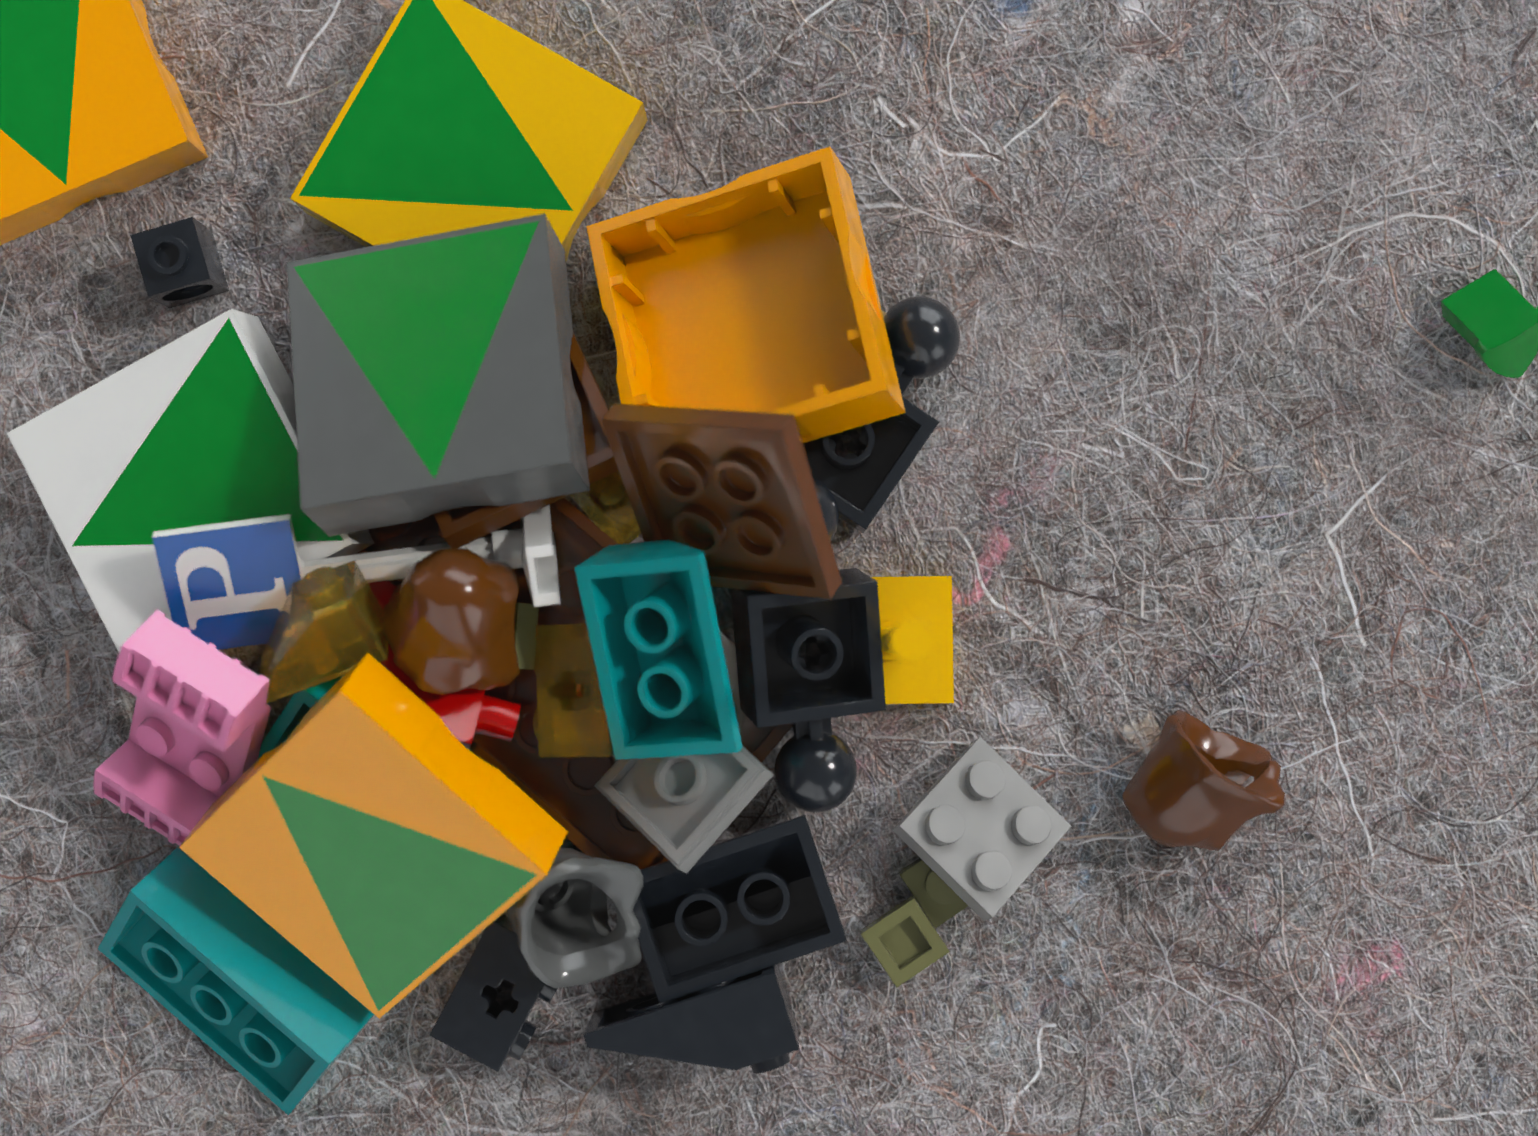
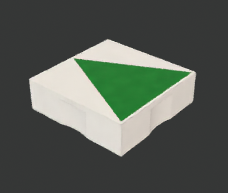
M230 309L7 433L118 653L121 646L157 609L166 614V618L172 621L152 539L154 531L290 514L298 556L303 561L354 555L375 544L368 530L328 536L301 510L294 385L258 316Z

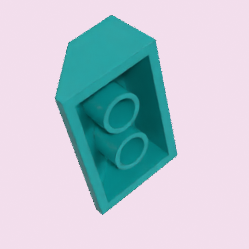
M671 540L618 544L605 547L576 566V577L615 760L738 753L742 749L741 737L704 552Z

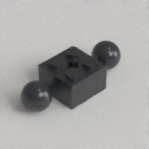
M917 296L904 299L895 304L885 314V327L901 395L903 396L914 378L932 377L945 370L952 363L959 349L960 330L953 313L944 304L929 297ZM904 397L902 399L906 413L853 428L860 433L857 444L864 450L859 456L853 453L847 454L845 458L838 456L834 452L837 443L830 435L802 443L811 476L820 480L832 492L838 506L839 518L862 533L868 528L939 423L935 418ZM849 430L839 432V434L845 435Z
M812 477L831 541L838 526V506L834 495L828 487L820 480ZM857 568L839 570L842 583L831 599L731 589L740 709L757 728L793 723L794 736L788 739L779 750L775 760L774 776L776 785L785 800L794 807L807 812H825L839 806L848 798L856 782L857 765L854 754L843 739L832 733L831 718L886 710L878 585L875 579ZM811 636L817 638L816 643H810L806 646L805 656L798 654L801 644Z

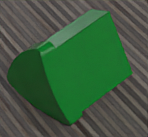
M1496 269L1441 300L1442 317L1474 348L1478 357L1489 369L1509 378H1519L1525 373L1538 352V306L1534 307Z

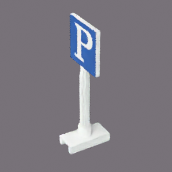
M550 504L522 517L520 528L492 532V537L479 538L460 547L467 548L488 560L507 562L512 569L523 568L534 607L561 604L556 543L551 526ZM290 514L154 531L152 536L172 622L182 628L187 627L191 630V634L207 644L211 642L216 646L217 650L313 638L314 628L306 594L307 591L405 578L410 568L418 560L439 549L451 548L448 543L303 561L298 556Z

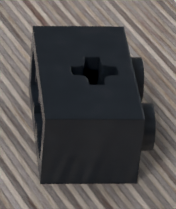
M501 914L486 927L429 1035L499 1072L508 1055L518 1061L521 1059L538 1027L527 1020L538 998L550 1004L558 989L545 984L529 970L528 964L519 949L517 934L512 929L508 916ZM505 979L515 984L511 992V996L515 1000L511 999L503 1008L493 1002L497 996V991L494 988H497Z

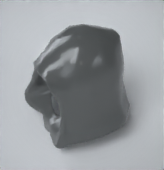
M560 848L547 876L506 910L511 927L517 934L519 949L528 964L529 970L545 984L553 988H565L588 984L609 977L624 969L637 966L641 962L642 957L638 942L641 926L633 909L643 887V875L640 869L629 863L590 857L571 848ZM607 895L612 900L618 917L617 925L613 931L608 924Z

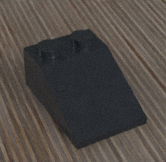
M778 964L660 1004L656 992L594 1011L583 1034L587 1048L730 1070L751 1066L754 1074L768 1072L786 1065L790 1062L788 1053L799 1050L798 1025Z

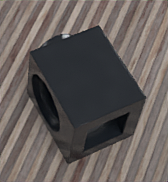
M186 218L130 235L147 295L156 302L170 309L229 291L213 232L195 218Z

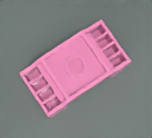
M157 609L121 646L112 682L137 698L128 740L95 769L94 794L101 799L105 798L112 802L123 813H129L143 822L144 826L148 829L152 828L168 838L170 843H176L180 846L208 808L258 760L271 706L266 704L270 679L262 674L258 676L242 666L241 661L238 659H231L217 650L214 644L211 642L207 644L191 634L190 629L187 627L182 628L166 618V614Z

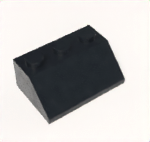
M805 815L712 845L687 874L677 869L669 860L640 869L643 875V887L633 911L641 926L638 940L659 1004L847 941Z

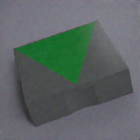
M546 214L287 262L301 510L328 536L419 521L436 513L458 507H500L590 491L581 403L577 397L570 370L573 326L565 251Z

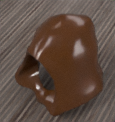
M467 548L439 549L418 560L410 568L403 582H400L395 587L389 602L384 607L383 634L393 652L395 665L418 688L438 695L456 693L464 688L490 690L498 686L509 685L519 675L520 669L515 647L514 627L515 606L519 590L517 576L507 562L488 560Z
M1177 710L1173 715L1167 716L1159 740L1150 750L1122 794L1124 805L1132 818L1152 840L1165 847H1196L1219 851L1231 835L1247 820L1262 814L1274 813L1283 808L1285 804V793L1279 784L1281 765L1277 761L1272 760L1271 754L1267 749L1228 733L1212 730L1208 725L1183 710ZM1253 776L1254 781L1248 786L1243 787L1242 785L1246 780Z

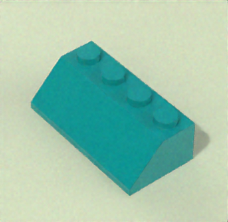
M179 846L130 890L97 948L287 1115L297 1107L374 1016L370 1010L182 851Z

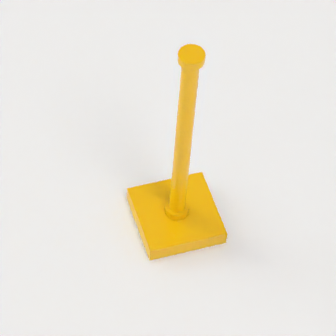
M952 576L871 577L877 581L886 704L954 703Z

